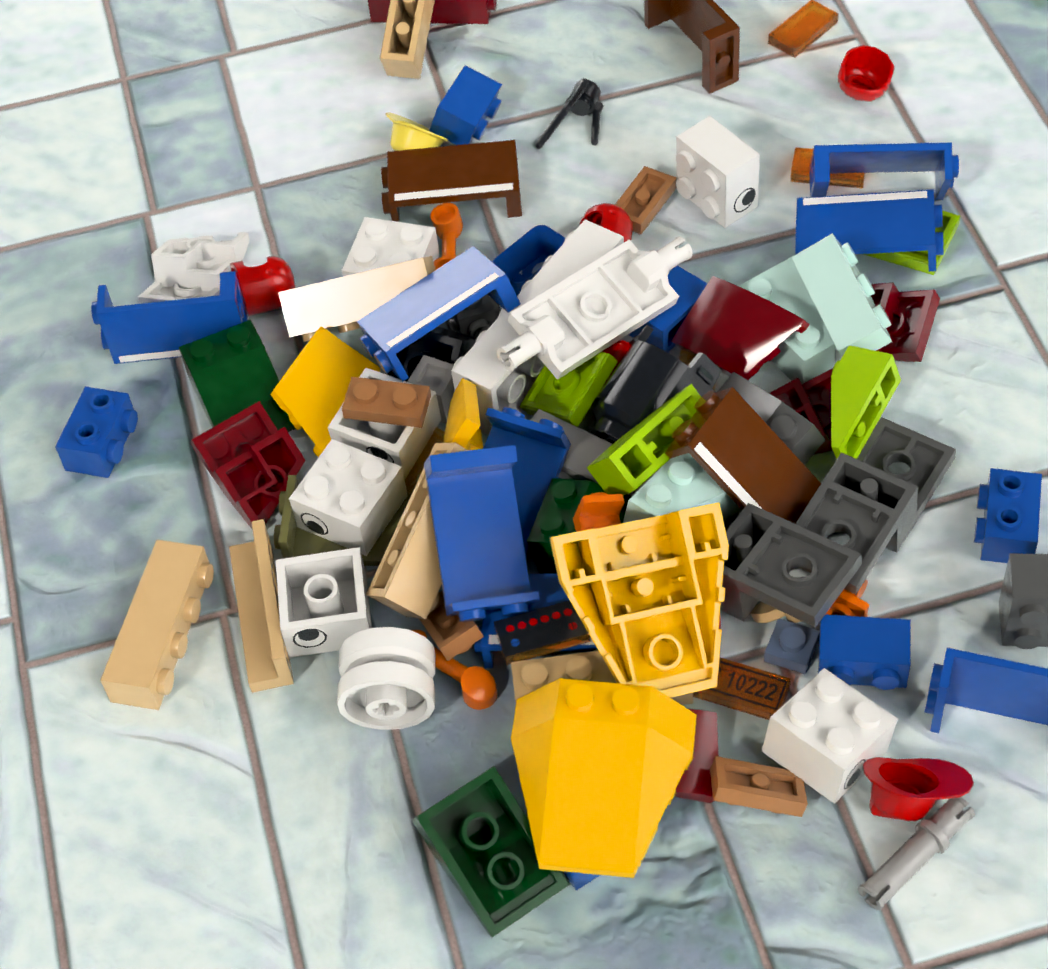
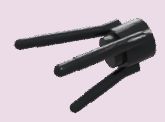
M585 78L576 82L564 106L537 141L536 148H542L569 111L578 116L592 113L591 144L597 145L600 114L604 105L598 101L601 91L595 82Z

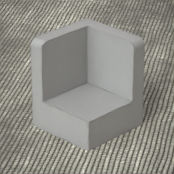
M423 355L407 382L430 386V390L436 392L441 415L440 422L446 423L450 402L455 391L451 371L454 364Z

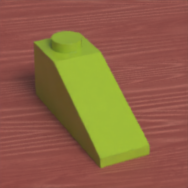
M849 345L841 360L835 363L831 375V447L836 459L841 452L855 459L858 458L897 389L901 378L892 354Z
M692 384L686 386L614 442L586 467L605 493L626 495L635 491L670 459L665 452L674 441L672 438L673 432L683 422L692 418L697 411L694 406L701 398Z

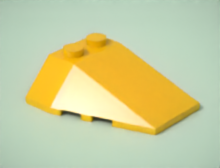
M719 502L646 519L550 537L559 583L617 683L652 686L669 698L717 687L722 630H719L720 607L725 597V587H722L724 561L728 560L729 550Z
M559 678L518 698L511 733V744L516 759L539 869L634 878L658 830V823L667 805L671 804L676 793V787L685 769H688L693 759L696 714L654 687L645 685Z

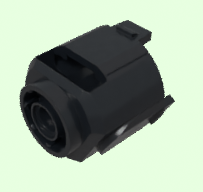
M646 325L639 335L629 342L631 346L598 393L597 397L601 400L593 410L597 423L593 427L592 432L595 436L613 444L686 386L692 384L701 397L713 390L712 388L722 370L704 353L698 352L689 365H686L668 352L647 343L646 340L654 329Z

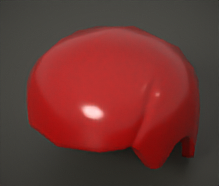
M861 45L851 48L845 54L839 68L838 83L840 84V89L845 95L854 100L871 102L883 96L887 91L894 73V65L889 56L876 47Z

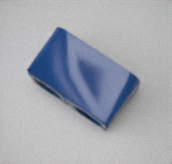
M537 225L498 255L492 262L507 275L518 296L525 282L532 280L542 269L541 267L532 274L533 268L537 264L545 262L550 255H554L563 245L565 237L546 225Z

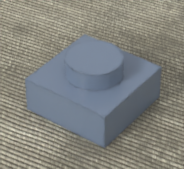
M778 619L764 652V662L806 675L819 641V630Z

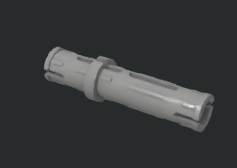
M962 797L948 799L929 820L922 819L915 826L916 832L864 884L858 887L861 896H865L867 893L870 894L865 901L874 909L881 910L936 853H943L950 846L949 840L975 816L972 807L963 811L969 803Z

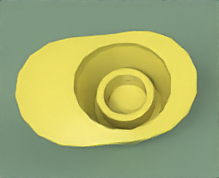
M387 112L385 114L393 122L390 145L395 151L440 147L443 142H448V139L430 132L428 128L415 121L394 113Z

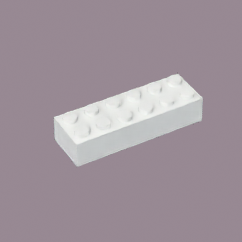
M584 220L575 231H571L566 236L563 245L557 252L545 260L542 269L534 278L525 282L517 296L521 304L510 312L624 243V236ZM503 308L496 321L488 330H484L479 334L473 347L465 356H461L456 360L451 370L454 390L462 378L476 385L481 425L479 429L489 435L492 428L485 415L488 407L498 411H502L504 407L522 412L519 406L544 367V363L537 355L522 363L513 371H508L505 368V365L510 360L504 363L499 361L497 349L520 336L507 321L510 312H506Z

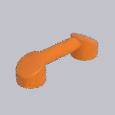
M453 203L439 204L430 214L436 234L442 239L441 257L434 261L435 270L456 257V239L463 230V222L458 207Z
M416 629L411 630L427 638L424 631ZM434 647L436 655L435 668L460 682L463 699L467 706L472 709L483 710L495 703L497 699L496 682L488 670L479 666L467 667L454 658L447 661L442 652Z

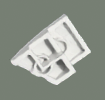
M240 232L233 240L215 242L212 235L167 240L151 254L155 282L138 296L139 304L220 296V273L231 272L230 263L243 261L249 244V234L247 232Z

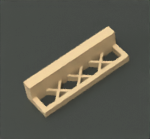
M264 519L252 521L253 542L229 546L248 684L252 693L294 684L290 658L280 631L277 574L273 548Z

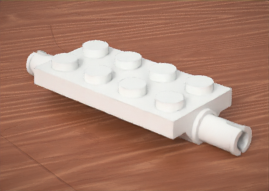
M678 236L657 251H639L630 239L510 312L507 321L520 336L497 349L499 361L504 363L510 360L505 365V368L508 371H513L519 365L537 355L557 380L676 304L679 295L669 285L667 276L671 269L692 257L691 246L687 243L679 248V245L683 244L686 240Z

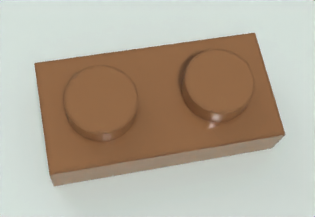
M647 166L643 167L615 204L628 213L633 224V232L642 235L677 188L676 177Z
M351 377L342 406L343 416L346 419L422 428L431 398L430 386Z
M443 590L439 592V601L434 610L428 614L426 619H419L447 661L458 654L468 651L475 642L484 637L474 621L460 622L459 615H446Z
M715 756L710 768L713 801L756 808L778 814L803 816L808 804L805 784L802 779L791 771Z

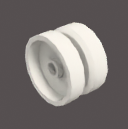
M396 627L370 628L356 632L345 639L339 650V672L341 679L338 683L337 705L340 714L352 723L379 730L403 729L418 725L428 719L435 709L433 677L435 675L436 655L434 645L423 635Z

